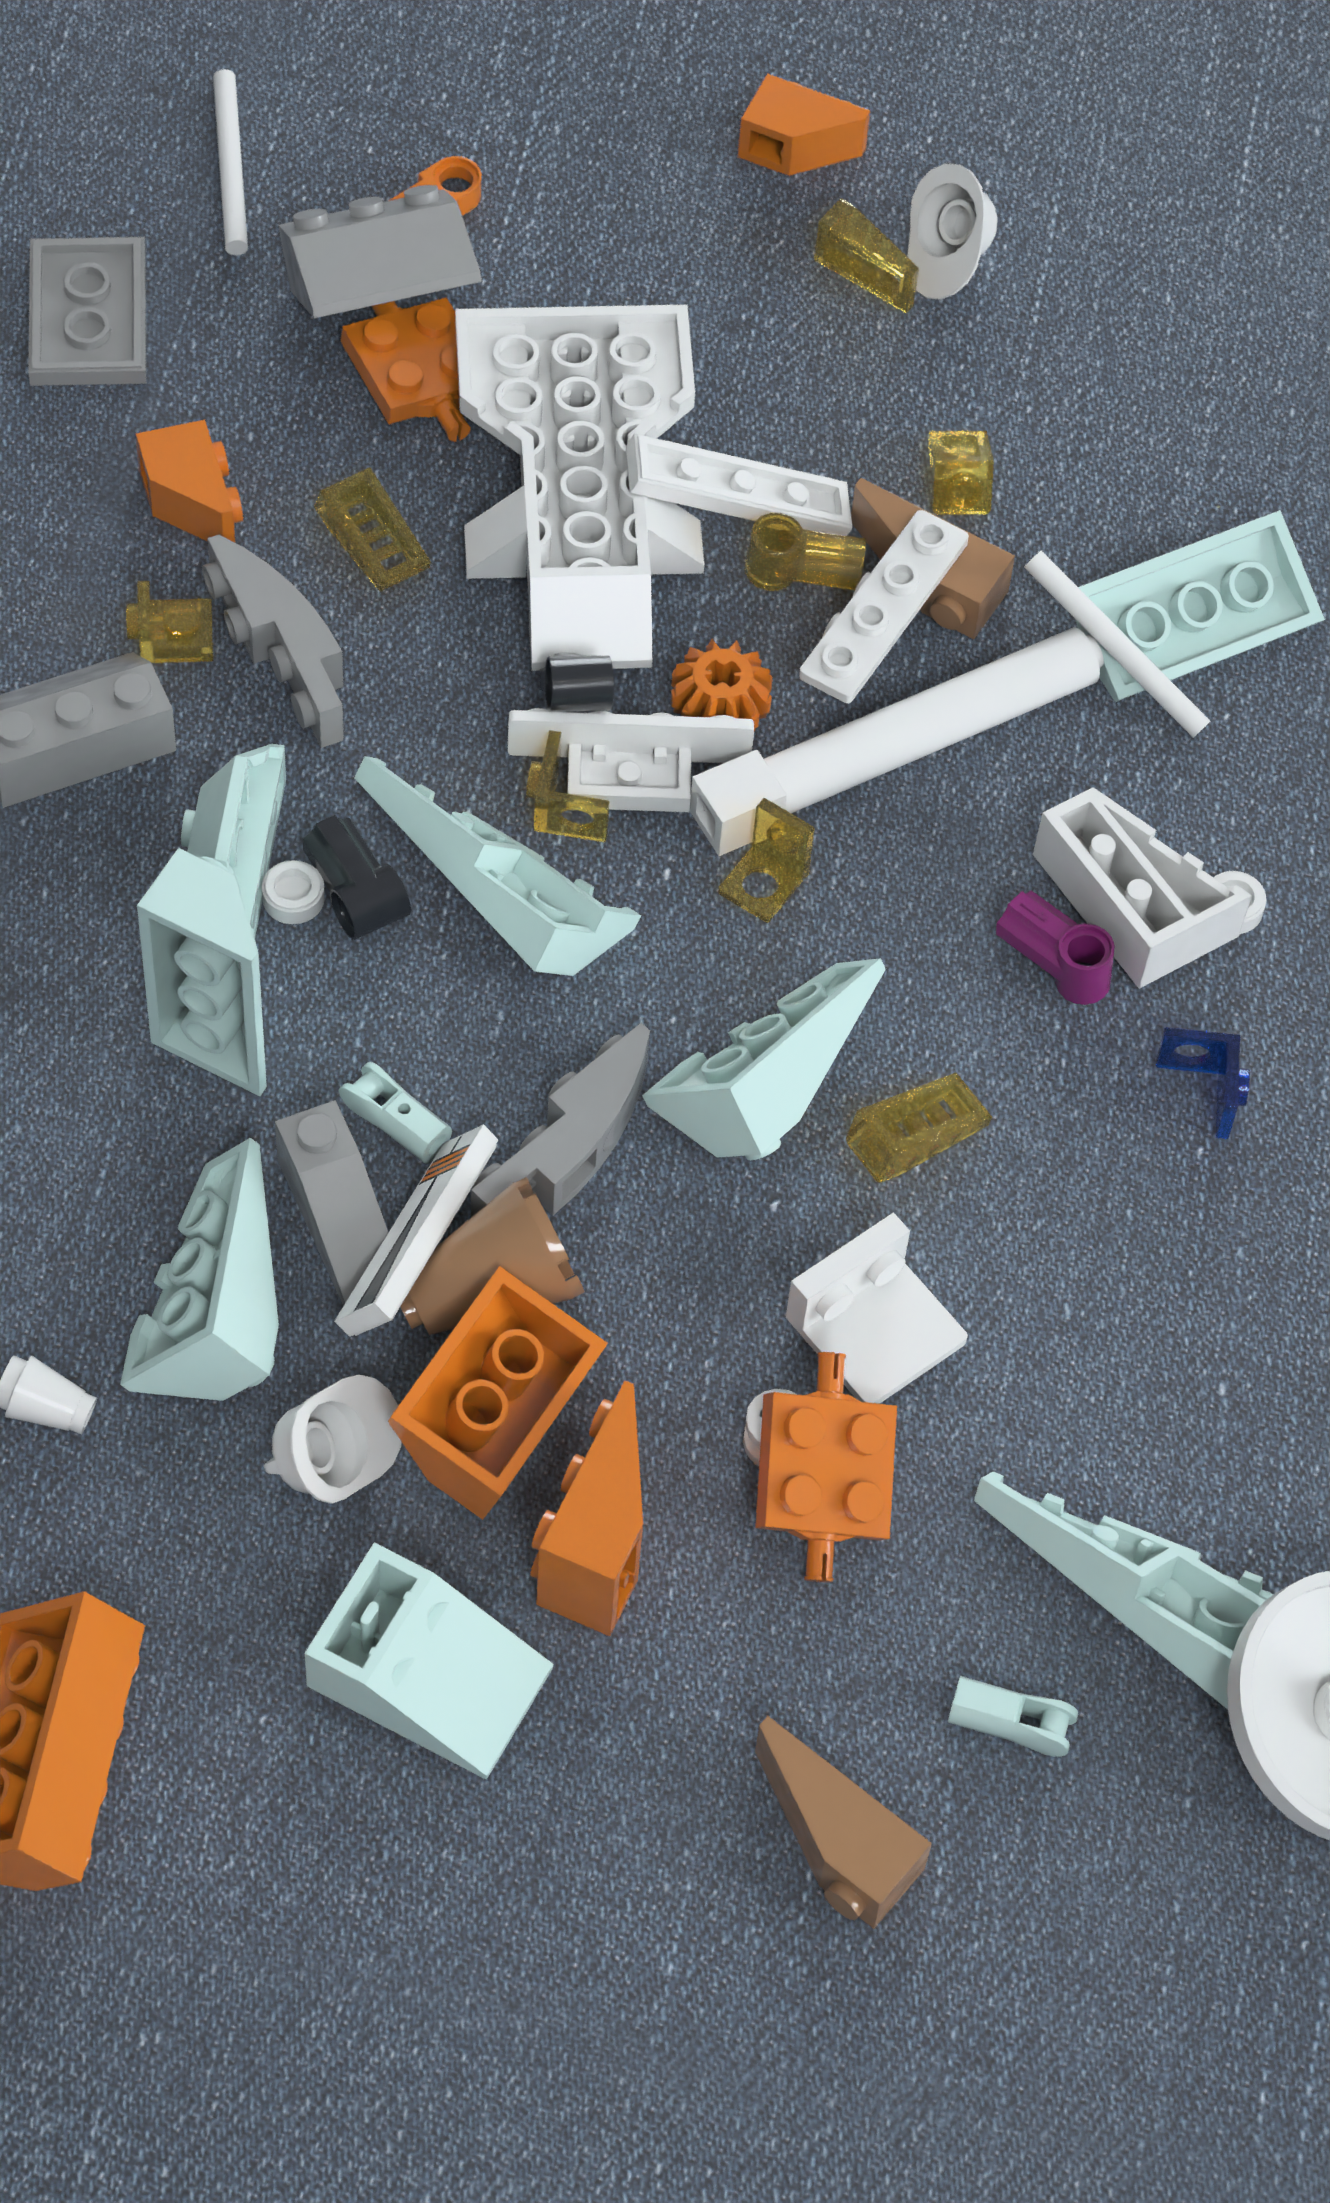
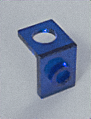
M1166 1027L1164 1028L1157 1053L1156 1067L1218 1074L1216 1138L1229 1139L1238 1106H1246L1250 1083V1070L1239 1068L1240 1035ZM1183 1045H1197L1204 1047L1209 1052L1201 1056L1190 1057L1181 1055L1174 1049Z

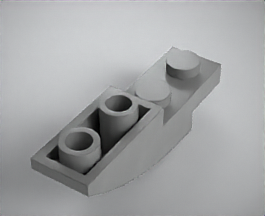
M221 535L209 537V563L202 565V573L210 596L213 599L221 597L227 608L224 610V619L234 644L244 643L253 664L270 659L275 676L280 683L288 680L294 692L291 694V702L295 716L303 729L311 727L321 748L343 741V705L335 691L343 687L342 650L330 629L311 603L271 565L246 548Z
M640 1023L624 1037L620 1034L613 1036L599 1049L594 1061L579 1073L569 1072L555 1083L548 1096L547 1126L542 1125L534 1129L522 1142L519 1151L502 1165L494 1163L482 1171L471 1189V1217L513 1182L515 1183L525 1177L530 1182L533 1193H536L541 1205L553 1216L580 1192L617 1145L633 1114L642 1090L648 1063L650 1030L644 1024Z

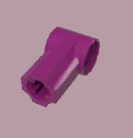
M1032 890L1027 893L1021 891L1008 903L1005 912L997 922V936L1055 977L1058 992L1066 1000L1074 1004L1088 1005L1096 1003L1106 996L1111 985L1115 945L1112 937L1105 929L1092 924H1077ZM1078 963H1089L1091 966H1083Z

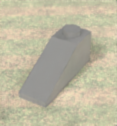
M336 1100L275 1121L277 1161L344 1306L389 1232L358 1147Z

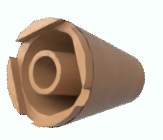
M525 1177L515 1183L513 1182L436 1246L400 1308L411 1329L424 1324L429 1335L452 1330L499 1266L552 1304L571 1300L585 1291L578 1276H574L575 1274L567 1261L569 1258L536 1193H533L530 1182Z

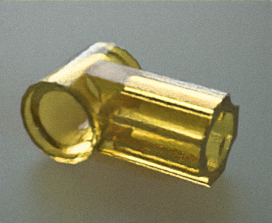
M768 513L760 516L754 522L751 529L744 565L745 574L755 586L768 591L784 589L793 581L855 590L862 577L866 538L804 530L799 522L789 515Z

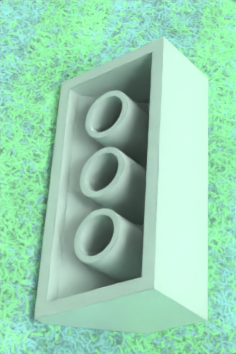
M178 848L137 905L151 1043L261 1096L267 1085L259 954L236 876L213 858L206 856L199 858Z

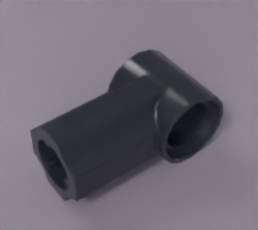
M556 653L554 656H548L545 667L540 669V690L545 692L548 711H610L614 697V675L611 657L609 655L583 656L576 653Z
M336 815L316 823L314 829L303 838V851L312 865L318 870L324 884L330 891V900L335 915L349 938L356 940L411 914L410 900L400 877L389 864L381 867L350 818L341 819Z

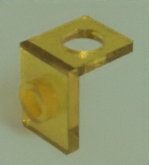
M549 730L543 762H531L527 781L526 797L535 799L534 831L606 842L610 806L608 800L555 792L560 770L562 732ZM566 810H579L589 814L594 821L587 824L574 823L564 818L561 813Z
M763 798L756 806L752 847L721 883L718 894L764 922L769 923L809 874L815 828L768 799ZM763 872L776 880L778 889L769 897L756 898L749 895L743 889L742 882L751 873Z

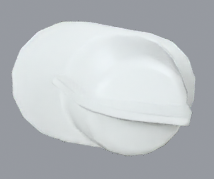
M943 164L931 169L921 179L912 197L907 258L908 277L914 289L929 299L941 300L956 294L963 288L978 267L980 256L991 246L997 231L998 219L995 206L988 195L982 192V187L973 172L962 165Z
M358 1374L335 1382L308 1398L303 1404L287 1411L275 1426L272 1436L273 1458L263 1465L265 1471L269 1474H280L282 1480L292 1489L311 1494L315 1499L330 1504L346 1499L378 1479L394 1464L402 1443L388 1423L389 1418L398 1407L390 1390L377 1379Z

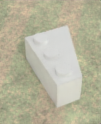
M1093 787L1042 813L1033 856L1086 923L1097 925L1110 934L1115 945L1114 958L1136 986L1140 989L1239 937L1252 895L1237 885L1232 889L1223 885L1202 870L1204 862L1189 852L1183 857L1154 837L1156 833L1154 828Z

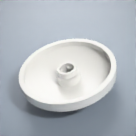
M1330 1571L1305 1577L1276 1592L1252 1614L1236 1642L1228 1672L1227 1701L1230 1724L1236 1746L1246 1768L1260 1790L1290 1820L1305 1830L1330 1840Z

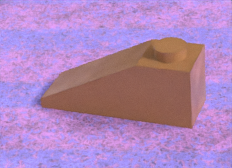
M860 478L854 489L851 520L852 525L881 560L915 513L924 509ZM967 532L969 539L966 548L929 596L920 611L933 618L940 626L949 630H956L975 639L1009 592L1015 555Z
M767 1716L759 1725L755 1753L819 1886L825 1890L824 1896L826 1900L844 1917L850 1920H856L859 1917L874 1929L925 1870L932 1843L776 1721Z

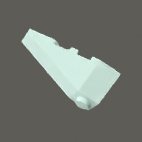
M881 958L836 963L778 1000L777 1007L780 1014L763 1017L751 1024L746 1022L740 1024L728 1032L733 1044L708 1060L704 1053L697 1052L677 1065L642 1095L647 1106L717 1158L745 1156L747 1160H757L773 1153L781 1145L780 1138L801 1120L886 970Z
M252 1138L245 1140L206 1163L178 1225V1230L186 1236L182 1247L174 1255L171 1263L160 1266L153 1282L163 1289L151 1317L148 1314L139 1315L130 1335L120 1383L121 1386L130 1392L224 1401L248 1387L257 1386L270 1375L274 1365L273 1354L279 1322L260 1145Z

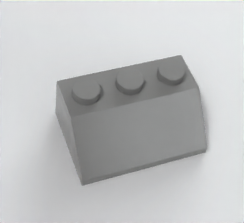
M421 185L405 190V198L383 202L381 197H365L350 202L348 204L349 210L327 214L325 209H309L294 214L293 222L278 225L291 293L314 318L482 282L480 269L457 201L444 189L438 190V187L435 185Z
M134 652L0 695V802L3 808L176 751L173 708L152 663Z

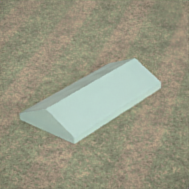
M1280 510L1078 587L1170 681L1325 620ZM1076 620L1078 629H1080L1085 635H1087V634L1091 635V634ZM1098 642L1104 660L1103 666L1099 668V678L1113 700L1117 702L1145 691Z

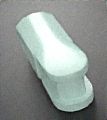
M367 1062L361 1069L363 1076L354 1084L345 1083L339 1088L341 1099L354 1113L383 1130L420 1161L429 1164L435 1158L443 1143L450 1140L452 1134L451 1127L409 1095L380 1066L373 1062ZM379 1095L388 1100L382 1106L374 1101Z
M960 1676L948 1723L1007 1739L1048 1756L1061 1757L1065 1756L1069 1751L1070 1743L1065 1738L1068 1725L1074 1724L1077 1721L1078 1710L1061 1700L1022 1694ZM1021 1714L1040 1719L1039 1728L1019 1723Z

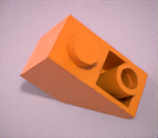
M767 73L741 118L738 157L788 176L861 157L866 149L870 110Z
M200 420L136 433L139 473L152 516L207 542L209 537L221 535L235 543L234 523L243 521L241 501L236 486L226 488L223 477L229 476L226 452L222 441L212 443L206 421Z

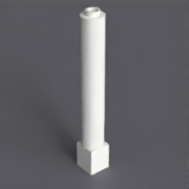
M1074 627L764 759L756 749L693 776L690 813L717 855H724L782 830L784 816L1095 684L1099 680V668L1103 666L1104 662L1101 648L1093 636L1085 635L1080 629Z

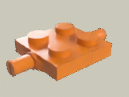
M447 297L403 309L399 308L395 301L373 305L371 307L377 317L342 326L341 344L388 424L413 417H435L442 425L447 438L452 442L457 441V435L459 440H462L470 433L471 427L459 410L455 310Z
M818 1352L816 1392L805 1395L778 1392L763 1394L755 1528L787 1531L801 1540H807L806 1576L804 1580L833 1582L834 1542L850 1538L877 1541L890 1539L897 1406L861 1402L849 1394H844L846 1354Z

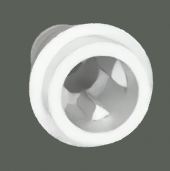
M13 1355L0 1380V1408L6 1410L5 1417L67 1431L72 1430L81 1435L90 1420L97 1402V1397L87 1394L85 1390L33 1356L26 1361Z

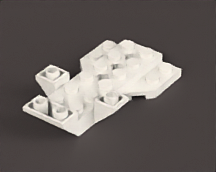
M642 305L455 309L460 413L520 454L522 481L521 488L464 525L467 579L525 578L527 564L532 671L544 668L547 657L554 656L556 653H576L583 656L609 655L612 660L613 669L652 668L651 575L704 573L701 523L698 518L675 503L630 493L626 445L634 433L658 438L694 408L695 385L688 306Z

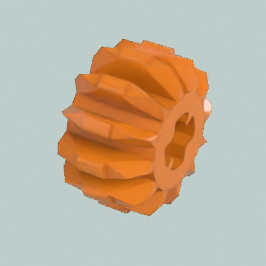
M711 639L706 646V653L690 647L684 657V663L676 664V669L672 673L671 686L674 689L671 690L670 702L673 712L682 714L681 716L684 717L727 715L738 719H751L754 721L755 731L759 725V719L766 718L767 713L771 709L772 696L770 692L773 680L770 675V669L761 667L762 660L759 657L758 651L742 655L737 640L729 649H720L715 641Z

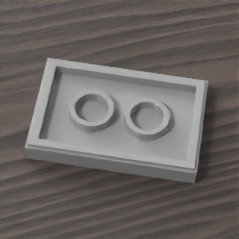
M145 237L30 239L28 362L30 386L146 384Z

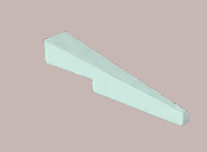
M364 756L354 777L356 781L534 972L574 976L635 929L641 915L629 907L604 906L592 897L594 891L592 885L582 879H576L573 883L544 862L545 857L469 812H462V814L452 812L451 815L433 803L434 791L422 784H418L413 788L387 769L385 762L378 758Z
M991 1472L980 1479L974 1498L977 1504L1228 1709V1672L1236 1642L1252 1614L1268 1598L1274 1595L1262 1590L1263 1577L1248 1571L1243 1573L1240 1580L1226 1576L1200 1561V1552L1105 1515L1099 1525L1064 1512V1499L1047 1493L1042 1502L1030 1499L1003 1484L1004 1476L996 1472Z

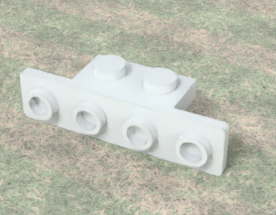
M924 510L917 511L871 573L867 572L862 577L852 599L844 610L832 617L822 639L800 667V679L844 703H851L966 548L969 534Z
M534 708L527 711L512 710L509 712L508 754L515 756L568 757L567 808L689 812L691 762L726 763L752 752L754 721L751 719H738L727 715L684 717L673 716L668 713L630 715L613 714L608 711H592L589 713L549 712L543 708Z

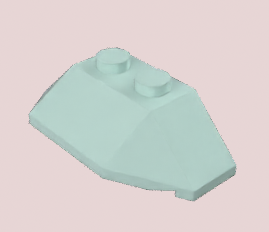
M270 744L234 756L200 787L196 811L186 810L182 824L181 845L188 847V853L199 858L202 856L213 858L236 876L254 939L263 900L262 881L269 870L286 783L285 746L279 744Z

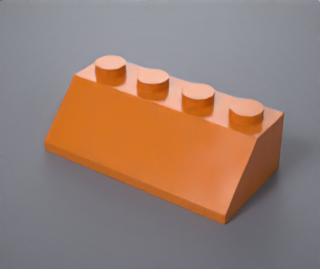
M85 1591L0 1613V1885L39 1891L79 1883L82 1881L84 1870L91 1858V1841L100 1805L107 1793V1777L116 1741L123 1729V1713L132 1677L139 1665V1649L145 1625Z

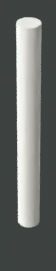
M224 69L217 71L213 75L225 250L231 255H242L248 250L236 80L235 74L232 71Z
M1042 550L1025 565L1024 568L1193 738L1210 722Z

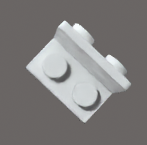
M894 1212L793 1279L790 1285L786 1319L816 1353L835 1352V1354H846L844 1385L861 1402L880 1404L966 1344L968 1336L967 1332L905 1264L910 1230Z

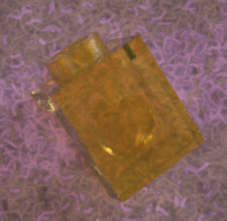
M929 431L928 456L933 475V512L937 515L988 514L991 511L994 459L987 431Z
M137 581V603H126L127 639H139L140 656L151 663L214 661L212 598L151 600L150 581Z

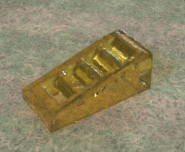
M843 198L839 199L819 220L814 260L903 312L908 313L914 306L919 268L856 207Z
M371 467L320 490L314 507L326 527L379 592L430 568V559ZM361 503L365 506L366 510L353 516L347 511ZM374 519L380 525L363 534L358 528ZM386 536H389L393 541L376 551H373L369 545ZM400 552L408 559L387 571L381 564V561Z
M957 1072L857 1110L847 1133L846 1141L878 1183H882L911 1170L989 1126L993 1117ZM944 1100L957 1118L951 1119L938 1102ZM920 1112H923V1114L927 1117V1119L931 1122V1124L934 1127H930L928 1125V1123L920 1115ZM901 1123V1125L904 1127V1129L910 1136L907 1137L899 1128L898 1124Z

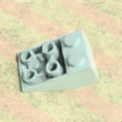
M375 1542L305 1652L307 1687L486 1780L553 1669V1663L435 1573Z

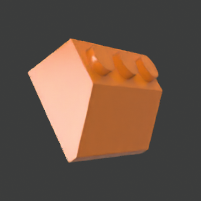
M499 1266L389 1418L388 1423L426 1479L483 1520L505 1492L608 1343Z

